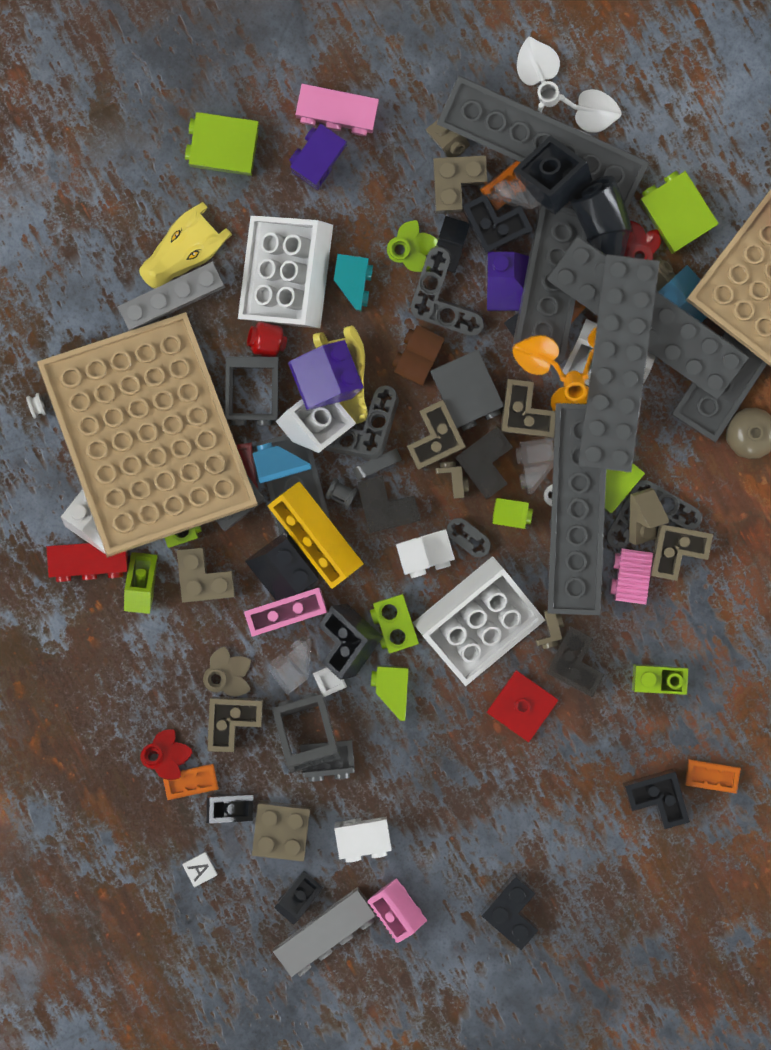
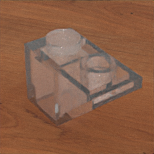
M517 176L510 182L506 179L493 186L494 191L487 194L491 200L516 208L521 206L523 210L533 209L540 205Z
M552 438L520 442V448L515 449L517 464L523 465L524 474H519L521 490L526 489L527 494H533L553 468L554 451Z
M300 637L290 645L292 651L284 657L281 653L269 662L272 667L268 672L287 695L309 678L313 642L310 637L306 640Z

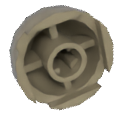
M756 407L744 408L735 413L726 427V441L735 454L746 459H759L771 452V415L767 411Z

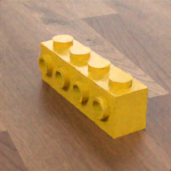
M300 481L268 505V508L331 589L364 564Z

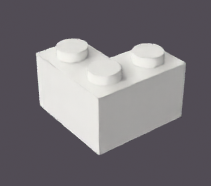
M446 529L396 544L404 574H410L411 578L425 575V569L431 566H435L436 570L451 566L450 561L455 560Z
M387 817L361 821V818L335 822L334 829L339 859H345L346 862H355L361 860L363 855L371 854L372 858L387 856V851H392Z

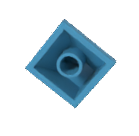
M686 265L658 292L700 322L707 318L686 301V298L701 280Z
M272 442L257 446L258 451L252 453L260 483L312 469L310 463L279 446L273 447Z

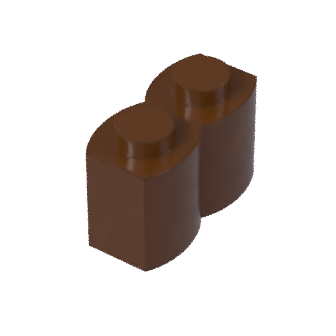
M418 325L415 330L409 329L403 343L407 344L403 354L397 353L392 364L396 368L394 374L423 387L445 342V338Z

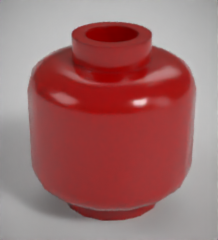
M263 321L258 322L255 326H251L247 337V346H250L251 352L263 357H276L280 351L284 352L287 344V337L283 336L281 326Z

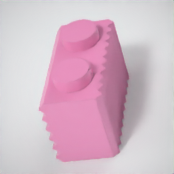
M620 548V553H615L613 568L617 569L616 579H611L610 594L614 595L613 600L638 604L647 603L653 558L652 552Z
M397 878L382 887L368 900L367 904L371 905V908L377 913V917H380V921L383 922V925L386 926L389 934H392V938L397 943L414 934L427 922L421 909L416 906L405 887L401 885Z

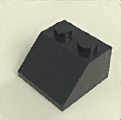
M552 136L543 141L513 169L515 175L536 201L555 215L592 181L587 161Z
M287 531L245 560L276 601L299 594L319 579L317 569Z

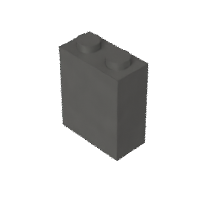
M478 349L430 371L456 428L461 427L465 431L477 425L476 419L485 416L486 420H489L501 414L499 409L503 408L504 405Z

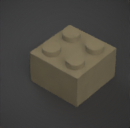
M259 800L252 856L304 862L311 806Z

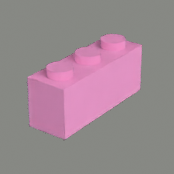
M301 84L295 115L296 118L301 119L300 123L315 126L316 122L326 124V127L330 130L341 131L343 127L352 129V134L367 136V132L373 133L379 99Z
M316 588L245 611L244 614L251 636L254 637L325 614L328 611L321 589Z

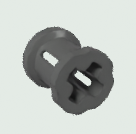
M334 478L325 498L328 500L330 498L344 505V509L348 510L358 489H351Z

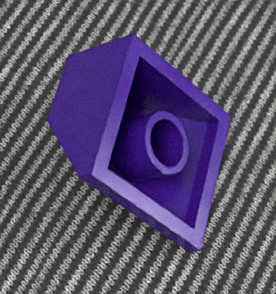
M488 252L487 311H519L529 256L516 252Z

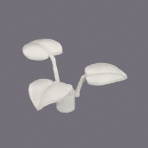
M528 37L525 40L518 54L517 72L522 82L528 86H534L541 82L538 88L540 103L538 104L537 111L542 113L545 106L553 107L559 101H562L571 108L578 110L575 115L576 123L582 130L589 133L601 132L621 117L622 113L618 104L602 91L594 89L583 91L578 98L579 105L574 104L565 98L564 95L560 94L555 83L545 81L557 75L560 68L559 56L550 46L532 37Z

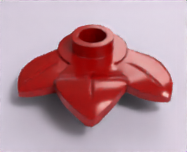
M630 221L633 232L629 234L624 256L635 258L637 254L642 253L645 255L644 259L653 260V254L661 245L659 231L654 229L645 233L640 224Z
M173 729L159 732L155 736L153 743L145 746L140 755L141 762L146 768L155 769L160 778L167 780L181 778L179 765L188 761L193 752L187 745L175 742L176 733ZM158 754V758L155 761H151L150 756Z

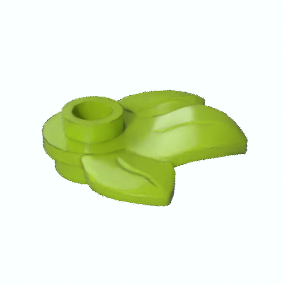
M417 220L408 221L401 225L397 237L391 239L388 243L387 254L392 261L403 263L408 270L422 272L426 255L432 247L437 245L438 239L427 233H419ZM398 245H402L405 248V252L401 255L395 252V247Z

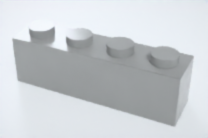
M210 262L119 305L118 309L128 330L131 331L225 288V285L215 264Z
M357 887L274 947L273 953L291 977L295 974L301 976L311 968L310 963L318 958L322 961L333 952L331 948L336 944L340 943L342 946L354 937L352 933L358 928L364 930L375 922L373 917L376 916V913L371 908V905L367 904L368 900Z

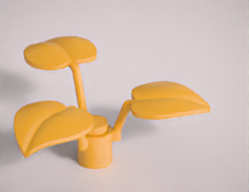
M597 327L588 335V343L593 349L589 353L583 373L578 371H570L567 374L563 373L559 364L554 361L559 355L558 345L548 336H532L513 346L515 360L527 372L535 375H544L549 371L551 365L555 367L560 380L564 382V387L556 390L551 397L553 411H555L556 403L587 404L589 387L585 386V380L588 379V372L593 360Z

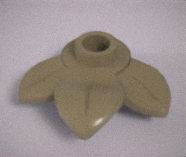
M226 647L216 650L210 657V668L206 670L203 676L205 687L212 692L223 691L231 697L246 694L251 688L243 677L249 670L251 660L244 656L230 658ZM212 675H220L221 682L218 684L213 683L211 680Z

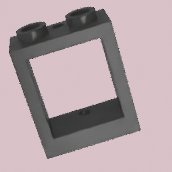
M226 357L225 417L226 420H231V425H247V420L257 421V426H273V421L279 419V357ZM234 368L272 369L271 414L233 413Z
M307 694L303 696V700L296 702L292 700L283 701L278 704V707L272 708L287 768L291 773L341 759L326 700L322 694ZM319 706L329 745L292 755L282 717Z

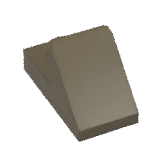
M649 488L630 494L629 542L639 545L656 539V527L669 523V518L654 489Z

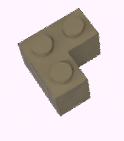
M486 155L433 158L436 214L462 213L461 187L483 186L487 184Z
M507 379L500 432L554 438L555 411L531 408L534 382Z
M443 400L419 411L430 435L407 446L417 470L465 448Z
M668 525L658 526L650 576L677 581L682 555L709 559L713 534Z
M205 547L177 550L182 603L236 596L233 570L207 573Z
M211 697L209 703L207 751L234 752L236 747V726H262L264 699Z

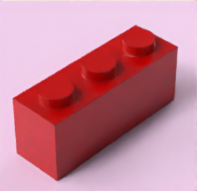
M90 543L46 546L49 578L55 577L56 582L71 581V576L78 575L82 576V580L97 579V574L105 573L108 574V578L123 577V572H128V550L107 557L106 554Z

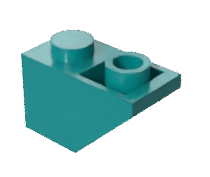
M337 254L334 282L353 308L361 312L362 306L367 307L369 291H365L366 280L371 281L373 265H368L369 258Z

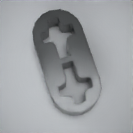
M396 448L352 470L357 480H361L401 461L402 458Z
M455 518L448 523L446 530L448 536L469 554L479 558L488 554L490 550L488 538L466 520ZM463 523L465 525L463 530L468 534L467 538L465 539L459 534L456 537L453 536L454 530L451 526ZM471 537L476 541L483 539L485 541L483 546L486 549L483 552L479 550L475 553L473 552L474 545L468 540Z

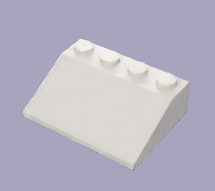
M251 216L238 319L321 328L333 225L319 220Z
M492 556L417 618L413 624L461 682L467 686L542 624L545 619Z

